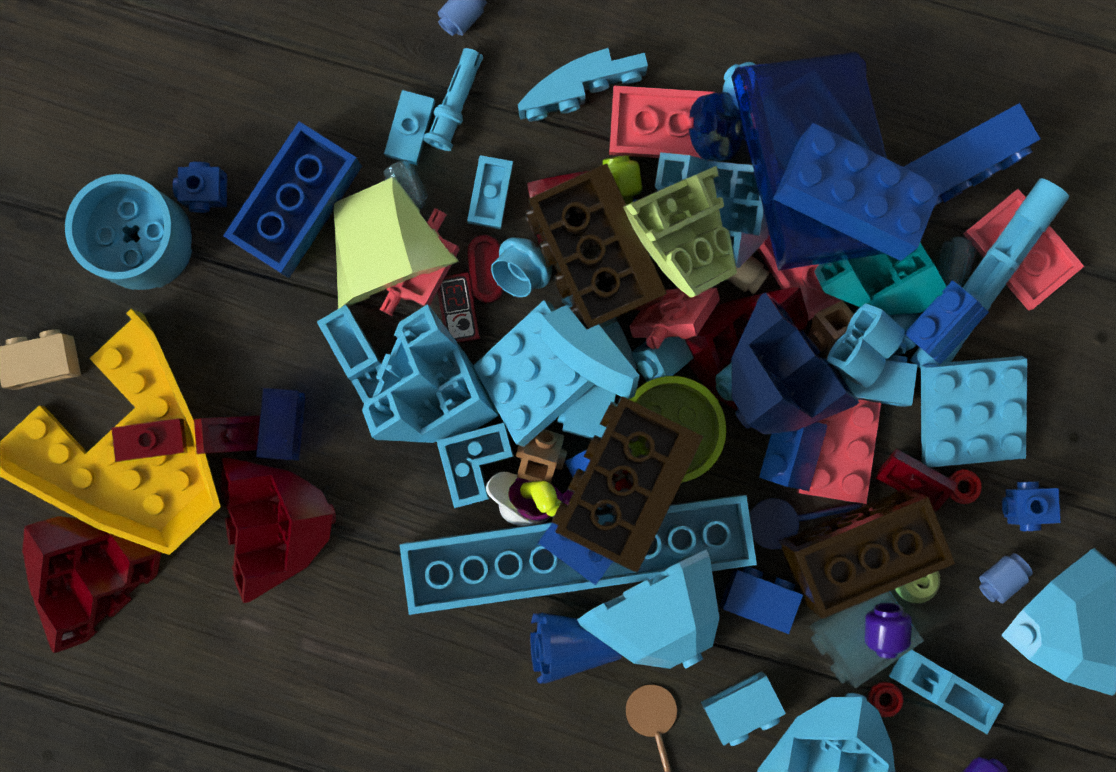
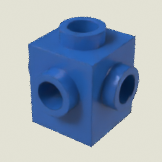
M190 162L189 167H178V177L173 179L174 196L178 198V202L189 208L190 212L206 213L210 211V207H227V174L220 167H210V164L206 162Z
M1017 482V489H1006V497H1003L1002 511L1004 517L1007 518L1008 524L1020 525V531L1042 530L1041 524L1061 523L1059 489L1039 488V482Z

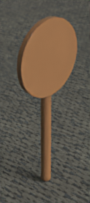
M647 684L637 688L629 696L626 703V717L630 726L636 732L644 736L655 737L664 772H671L662 734L666 733L673 726L677 716V705L674 697L667 689L659 685Z

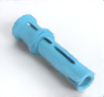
M469 48L463 49L442 105H438L435 108L433 114L436 117L430 132L424 135L423 140L427 144L444 151H451L453 147L451 143L457 125H461L463 121V115L461 114L463 105L483 60V55L479 54V52Z

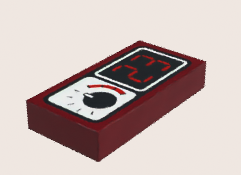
M469 273L445 276L437 291L444 326L458 344L481 340Z

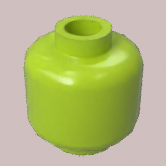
M629 155L603 159V165L608 164L626 205L632 203L633 196L639 195L643 190L638 162L630 160Z

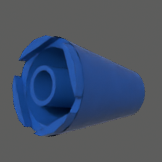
M534 613L531 623H537V632L530 633L531 657L534 672L541 671L542 675L537 678V682L540 684L549 683L620 660L622 655L581 627L577 620L578 618L548 613Z

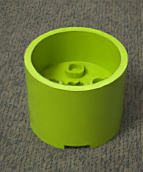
M679 376L656 378L643 384L636 390L635 397L629 400L704 436L682 482L695 479L708 471L719 458L726 438L724 413L715 396L700 383ZM636 441L634 444L629 443L628 447L632 450L631 455L637 457L640 454H645V451L642 449V443Z

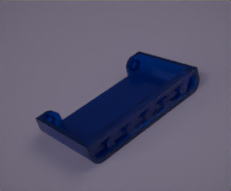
M856 52L737 67L731 76L778 271L885 254L773 199L798 140L812 123L887 159L866 80V63Z

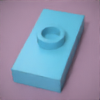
M402 90L385 148V157L418 165L424 145L423 138L428 131L435 106L434 98Z
M479 156L467 219L468 224L501 229L513 161Z

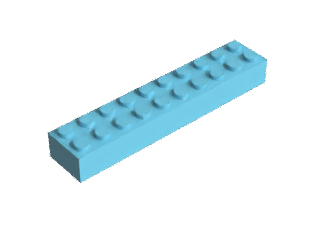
M746 495L671 504L638 573L612 562L597 585L591 583L538 544V541L549 528L551 522L400 544L409 615L641 582L647 579L652 580L667 568L704 550H707L710 556L712 571L757 565ZM610 514L597 515L599 517L598 523L602 526L605 522H612L613 516Z

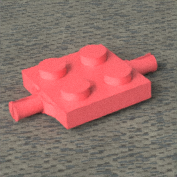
M434 208L427 223L431 229H435L438 233L447 215ZM439 235L438 238L444 246L456 257L460 248ZM451 265L430 274H421L387 288L386 290L389 293L380 310L393 316L401 298L413 300L422 306L427 304L430 306Z
M679 288L666 290L667 294L661 302L641 310L630 325L633 338H647V346L651 349H655V347L658 349L667 337L688 339L697 336L720 300L717 288H710L694 297H689Z

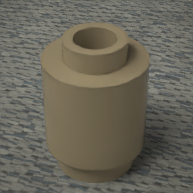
M751 255L740 268L736 267L737 274L726 280L743 292L748 290L755 294L770 272L763 268L765 264Z

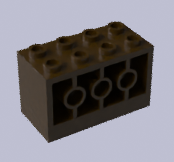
M607 163L528 198L529 209L525 211L528 225L534 236L541 235L543 242L540 243V250L544 255L547 266L551 267L554 265L558 274L555 275L554 281L563 299L569 297L573 305L570 307L571 311L586 330L598 324L601 328L606 327L661 302L666 296V290L649 253L633 229L623 208L626 206V203ZM571 218L581 219V226H570L569 220ZM584 250H595L597 252L595 259L584 258L582 256ZM599 280L612 284L610 292L597 288Z
M622 396L618 404L611 401L600 422V425L606 428L601 437L594 435L584 454V457L589 459L585 471L577 469L567 489L573 492V495L568 505L563 502L560 503L551 523L557 525L555 533L638 573L704 436ZM636 441L642 443V449L645 451V454H640L637 457L631 455L632 450L628 447L629 443L634 444ZM623 473L627 476L626 482L629 483V487L617 491L615 489L616 483L612 481V476L618 477ZM605 506H608L610 508L609 514L613 516L612 522H605L602 526L598 523L599 517L595 514L596 509H603Z
M907 489L899 490L779 540L798 590L803 595L802 600L804 604L821 619L955 564L929 497Z

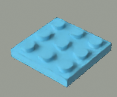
M545 300L473 365L514 442L520 446L527 445L595 385L565 364L540 338L543 315L555 310L552 303Z
M1015 356L947 362L941 365L939 363L921 365V450L923 464L928 467L1026 458L1027 358Z

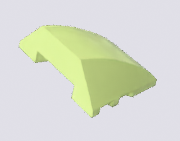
M717 166L623 207L640 241L660 269L689 297L697 296L737 274L729 230L722 226L719 209L724 207L723 197L717 198L713 179L718 177Z
M389 178L341 199L334 204L338 309L344 305L349 307L369 299L372 294L421 274H430L459 262L454 254L450 253L438 238L439 235L435 229H431L419 213L418 207L396 178Z

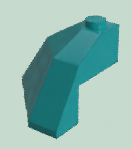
M842 232L830 247L833 254L829 260L820 262L814 271L826 294L858 307L867 303L882 309L888 315L921 313L938 296H941L943 294L942 291L947 287L921 243H919L916 250L899 261Z

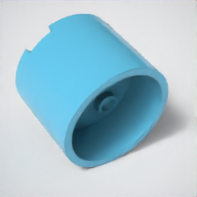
M113 174L95 179L78 192L69 206L65 220V235L68 247L74 258L89 272L125 288L146 290L167 285L182 273L192 254L191 223L186 213L176 202L138 177ZM135 232H138V236L141 237L138 242H135L134 237H132Z

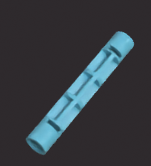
M1040 178L996 242L987 251L983 260L962 287L987 311L1014 272L1018 270L1020 264L1042 233L1046 231L1067 202L1069 195L1054 183ZM970 333L942 363L951 362ZM920 347L909 360L913 364H917V367L920 369L921 365L938 363Z

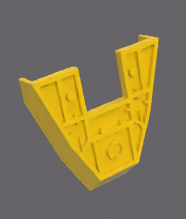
M130 309L126 314L131 320L89 358L135 407L115 427L178 418L184 419L188 453L115 462L112 430L87 452L45 406L39 405L0 441V477L96 529L170 555L221 506L206 454L196 453L194 420L157 338L144 314Z

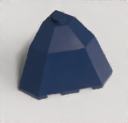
M766 292L759 297L732 356L731 397L738 407L735 414L739 421L747 429L752 427L762 434L796 431L860 403L840 373L818 356L820 350L803 330L801 332L798 330L788 312Z

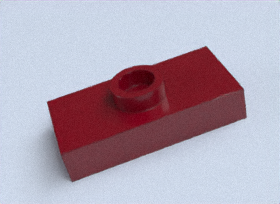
M261 416L194 419L197 454L264 449Z
M181 418L111 428L115 462L188 453L184 419Z
M898 449L894 450L877 474V479L898 491L907 489L929 497L934 511H937L955 491L956 487L955 481Z

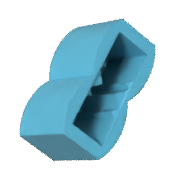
M865 303L851 318L846 333L831 348L827 362L851 382L867 389L880 376L886 359L900 346L905 330L882 309Z

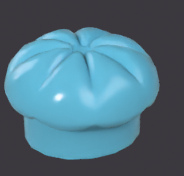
M512 237L501 244L499 257L492 264L491 272L496 283L504 291L516 297H526L534 288L541 289L549 283L552 276V266H547L540 247H536L533 241L526 238Z

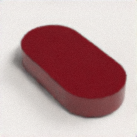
M489 235L475 237L468 246L471 290L475 298L483 303L495 302L504 293V290L496 283L491 272L492 264L499 257L500 244L494 237Z

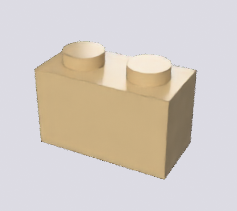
M59 329L40 332V338L28 340L27 337H16L6 340V345L0 346V381L2 388L19 390L81 376L74 336L63 334Z

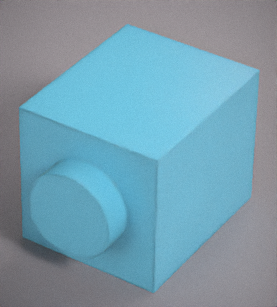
M679 337L665 338L658 349L656 347L651 349L647 346L646 341H644L631 352L638 371L646 382L660 377L673 376L694 358L685 339Z

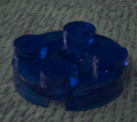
M721 92L702 95L693 103L689 118L694 117V128L689 129L692 145L698 155L705 160L716 162L733 158L740 148L741 140L747 137L748 128L745 121L741 120L740 113L733 103L731 94Z

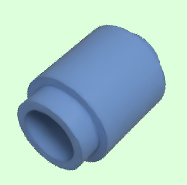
M448 0L438 11V15L441 18L438 23L448 34L453 36L457 33L463 36L484 12L483 7L487 2L486 0Z
M1013 553L1009 557H1002L979 577L981 582L979 588L991 602L997 600L1000 603H1005L1029 582L1028 578L1033 572L1022 557Z

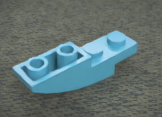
M609 48L571 61L541 80L519 102L518 112L520 120L527 118L528 121H538L546 118L547 113L558 110L561 113L574 112L580 108V105L585 104V90L596 93L608 89L609 84L622 81L623 85H629L640 81L642 76H646L648 68L645 53L612 61Z

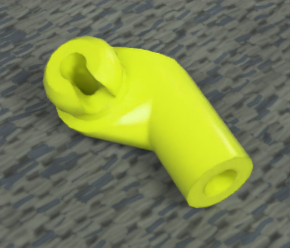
M533 481L523 483L520 488L521 495L526 499H534L537 508L542 513H546L548 516L555 515L561 501L557 499V494L552 484L546 481Z

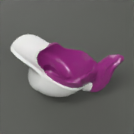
M500 472L495 474L487 483V494L499 504L501 516L507 522L518 526H530L544 523L550 517H554L542 513L537 508L534 499H526L521 495L520 488L522 484L532 481L519 478L516 474L509 472ZM552 484L556 491L557 499L568 505L573 492L567 490L562 494Z

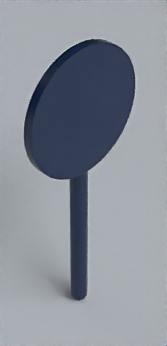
M778 498L764 499L758 502L749 513L753 540L764 548L780 549L779 540L798 533L799 522L846 513L862 505L856 503L797 515L795 509L784 500Z

